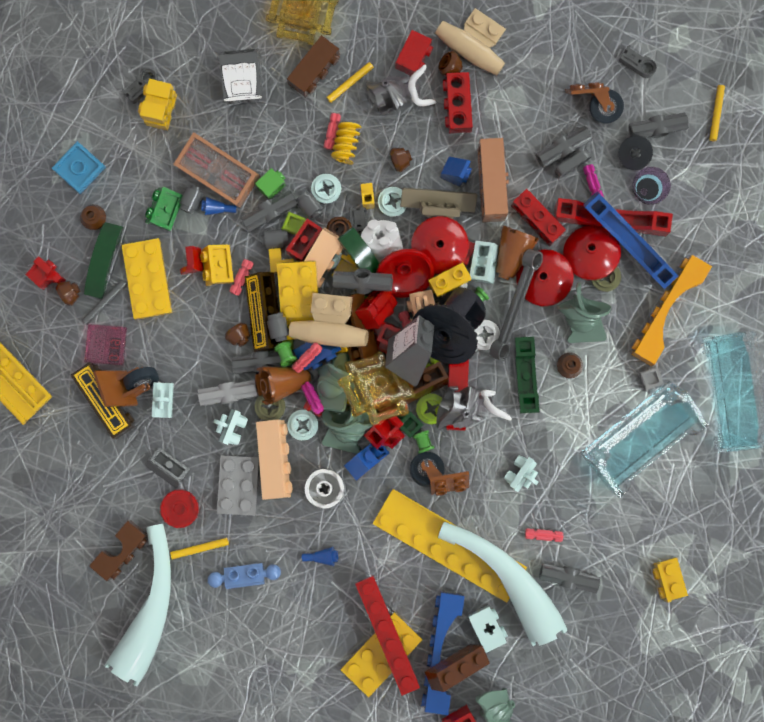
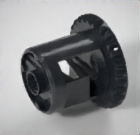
M457 287L443 294L439 304L424 306L414 315L412 321L420 315L434 325L432 354L430 357L447 364H460L468 361L477 349V333L474 330L484 321L486 308L476 293L467 288Z

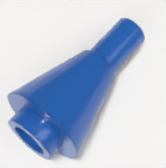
M206 197V200H202L201 211L205 212V215L224 212L236 213L237 206L227 205Z
M330 547L314 553L302 554V561H314L334 566L335 562H338V551L334 547Z

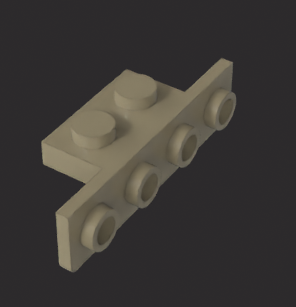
M402 188L400 207L419 208L426 217L432 218L438 215L453 219L454 217H460V211L475 212L477 194Z

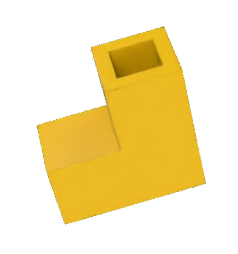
M372 183L361 184L363 208L375 209Z
M281 248L269 249L270 272L277 274V263L294 262V259L282 260Z

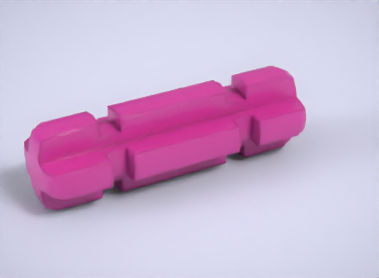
M594 165L584 166L583 171L587 175L586 180L590 192H592L591 195L598 191L603 196L596 173L594 174Z
M305 382L301 389L309 405H311L312 411L315 414H320L324 407L320 403L313 385L310 382Z

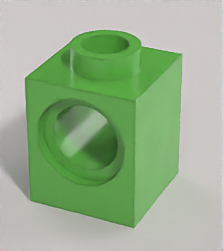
M271 168L255 185L269 200L286 186L285 177L279 170L275 172Z

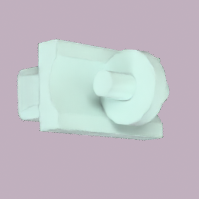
M153 383L152 417L172 418L174 383Z
M231 409L229 416L222 414L220 421L214 419L213 423L218 424L215 432L221 434L219 442L227 445L228 443L239 444L241 435L233 433L235 425L244 428L248 421L246 417L240 414L241 412Z
M519 455L514 462V465L520 468L518 474L516 475L509 470L504 477L510 484V487L516 492H519L522 486L528 489L531 483L536 486L539 483L535 480L538 472L533 470L537 463L530 457L527 459Z

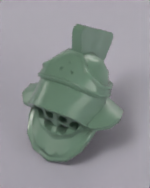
M578 282L576 285V295H573L574 298L556 307L566 317L567 325L572 330L567 341L569 343L605 341L607 336L601 317L611 312V306L604 302L584 298L581 292L582 282Z
M340 352L336 354L337 357L333 359L332 364L327 362L326 365L317 369L319 375L317 391L320 403H322L324 410L335 412L345 411L349 393L358 394L363 390L362 383L356 377L349 374L351 366L349 355Z
M356 394L354 396L353 405L346 406L344 412L324 410L322 421L329 427L322 441L324 446L355 454L360 452L358 440L362 438L367 429L376 424L375 419L358 406L359 400H361L360 395Z

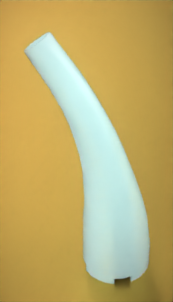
M447 522L443 523L438 536L439 539L453 545L456 543L472 551L497 573L532 646H535L536 642H538L539 646L557 639L556 634L562 631L564 634L567 631L561 614L552 600L519 563L486 539Z
M163 524L146 527L149 545H153L154 575L150 595L104 665L105 668L112 666L111 672L126 682L130 679L134 680V686L139 685L152 662L161 639L169 606L171 567L168 542Z

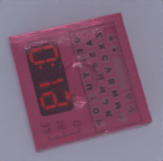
M88 324L84 362L124 366L127 327Z

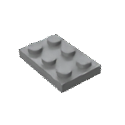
M220 456L217 514L256 516L259 475L258 457Z

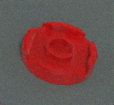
M174 490L168 493L160 505V514L164 522L174 528H185L191 525L197 519L199 513V503L196 497L185 490Z

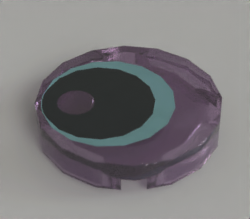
M646 167L640 170L634 177L632 188L634 195L640 202L655 205L668 196L671 183L667 173L662 169Z

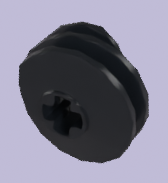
M630 136L620 145L618 151L619 160L627 169L641 170L650 163L653 156V147L650 141L643 136ZM637 148L640 149L639 153L641 155H636L635 157H632L631 154L633 152H631V150H636Z

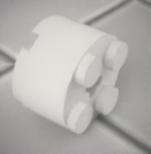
M371 220L362 231V239L379 263L390 253L403 249L399 230L395 222Z
M320 469L308 477L305 484V494L309 502L314 506L330 508L338 504L342 499L344 483L336 472ZM323 483H325L326 486H330V489H328V494L320 492V488H322Z

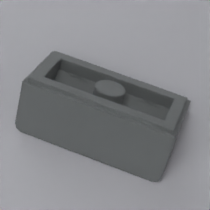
M160 447L146 464L147 468L175 488L180 485L190 471L189 468Z

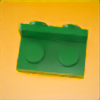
M165 187L155 189L151 198L153 203L145 213V218H147L145 223L171 231L181 205L179 202L182 195Z

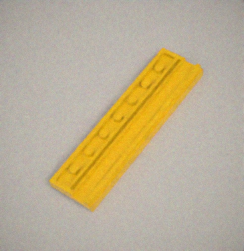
M0 342V401L25 425L53 396Z
M392 489L373 525L506 603L510 599L499 576L485 561L456 543L453 545L438 538L443 523L447 522L454 525L453 523ZM519 563L525 570L527 569L526 566Z

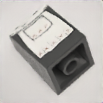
M259 48L222 51L219 54L224 101H229V104H238L240 100L258 102L259 98L263 96Z
M419 315L389 338L385 368L413 386H417L432 354L434 325Z

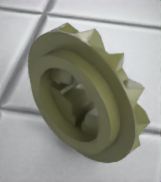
M616 267L608 278L609 282L606 280L591 281L593 286L599 291L609 292L620 284L621 272Z
M261 395L257 398L255 411L260 419L264 421L278 420L283 416L286 409L284 399L273 403L278 408L272 409L269 415L268 409L262 407V405H265L262 400H265Z

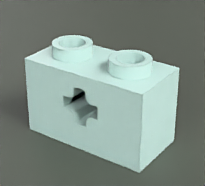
M483 241L475 242L470 270L472 280L494 284L499 246L497 244Z
M487 605L467 615L486 653L507 643L505 638L508 635L503 626L499 627L496 621L499 617L494 608L490 609ZM489 623L490 626L493 625V627L491 628L492 632L490 633L487 630L484 631V629H486L485 624Z

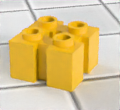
M149 79L148 84H145L143 89V95L146 96L145 101L140 102L138 113L146 126L168 131L177 94L172 84Z

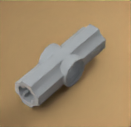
M255 380L240 383H223L217 387L198 390L200 406L217 403L228 404L237 402L240 399L258 397Z

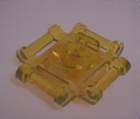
M272 0L265 20L269 23H279L276 34L277 38L282 39L286 37L314 45L316 32L331 35V23L335 6L338 5L339 0H283L280 15H276L280 0ZM323 2H327L329 4L324 25L318 23ZM285 25L298 30H310L309 35L285 30Z
M377 352L374 356L358 361L345 362V369L350 375L342 377L337 381L339 386L343 388L350 403L353 417L367 412L369 421L373 426L379 424L382 420L397 415H407L409 409L405 400L415 396L414 390L410 389L407 381L385 368L386 359L382 352ZM350 383H354V385H355L354 391H355V393H356V395H357V398H358V400H359L361 406H359V404H358V402H357V400H356V397H355V395H354V393H353V391H352V389H351ZM393 403L398 405L397 408L378 414L375 410Z

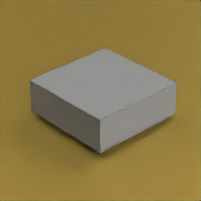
M658 367L639 373L645 391L664 385Z

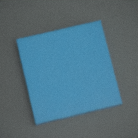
M78 141L52 167L79 194L106 168Z

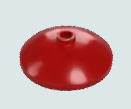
M437 216L425 220L417 227L412 237L411 249L426 254L433 263L434 274H441L464 262L468 254L469 241L464 228L457 221L448 217ZM442 241L444 245L439 248L436 246V243Z
M584 226L575 230L568 237L564 245L563 256L571 264L575 276L584 280H599L607 277L616 269L621 257V247L619 241L606 228ZM590 246H594V247H595V249L592 250V251L589 250L588 248H589Z
M402 249L387 255L380 262L376 273L392 274V295L394 297L406 298L409 297V294L422 292L428 288L429 280L434 278V266L431 259L423 252L414 249Z
M548 249L537 250L543 254V261L539 269L534 271L525 299L537 306H552L564 300L570 293L574 282L573 269L569 261L562 254ZM523 265L516 275L517 285L524 268ZM542 273L547 274V278L545 280H542L540 278Z

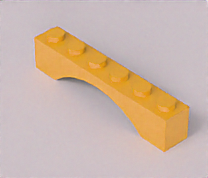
M691 255L688 259H683L679 266L681 271L678 277L671 283L672 286L669 291L665 290L660 298L662 301L659 307L656 306L651 313L653 317L651 322L646 323L641 330L643 333L641 339H636L632 346L634 351L631 355L650 366L655 365L664 350L663 327L670 307L682 293L702 284L712 268L711 265L694 255Z

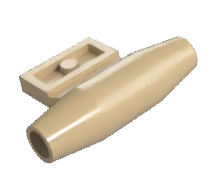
M476 8L466 20L464 30L442 21L435 32L451 50L476 67L497 76L505 65V62L490 48L496 45L506 29Z
M313 293L311 313L314 321L291 322L289 326V337L311 344L318 343L319 345L335 347L366 346L368 343L367 330L346 324L351 316L352 297Z

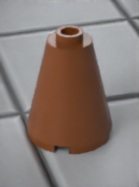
M503 225L496 272L499 273L498 277L509 280L510 277L514 278L523 265L524 253L528 249H533L539 238Z
M262 366L257 368L259 374L255 375L257 393L259 396H263L265 400H262L265 405L273 404L297 392L305 382L311 381V375L308 370L304 371L303 369L300 373H297L292 367Z

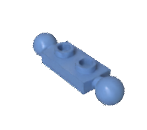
M263 563L224 568V575L213 572L208 576L207 581L213 588H217L222 583H225L226 589L265 584L264 577L270 580L278 579L281 575V569L274 564L264 569Z

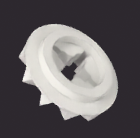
M484 320L474 330L477 336L483 333V327H485L486 333L493 334L487 337L486 343L483 337H477V348L480 350H490L492 343L499 338L500 330L490 320Z

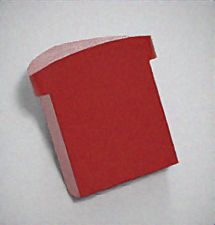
M195 246L185 247L187 266L180 269L181 275L203 271V262H201L200 258L201 248Z

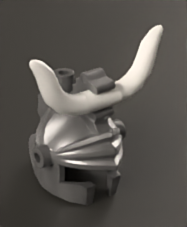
M423 65L414 72L409 81L406 76L403 78L389 76L380 82L366 83L368 94L380 111V115L389 114V110H398L407 102V99H412L413 103L422 107L437 103L433 99L422 100L418 97L421 95L420 85L415 83L426 70V65Z
M458 386L448 387L441 400L436 417L438 429L450 424L454 428L461 429L468 427L473 422L478 423L481 419L478 412L489 411L503 419L512 420L506 412L493 405L494 401L491 397L496 394L495 391L482 390L479 393L470 386L462 389L460 392H454L458 390Z

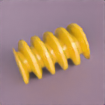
M341 122L338 124L339 130L336 131L338 137L334 140L336 144L333 145L334 152L331 153V157L338 162L352 165L354 162L349 160V158L355 157V154L351 153V150H357V147L352 144L359 142L354 136H360L356 129H361L362 127L357 123Z

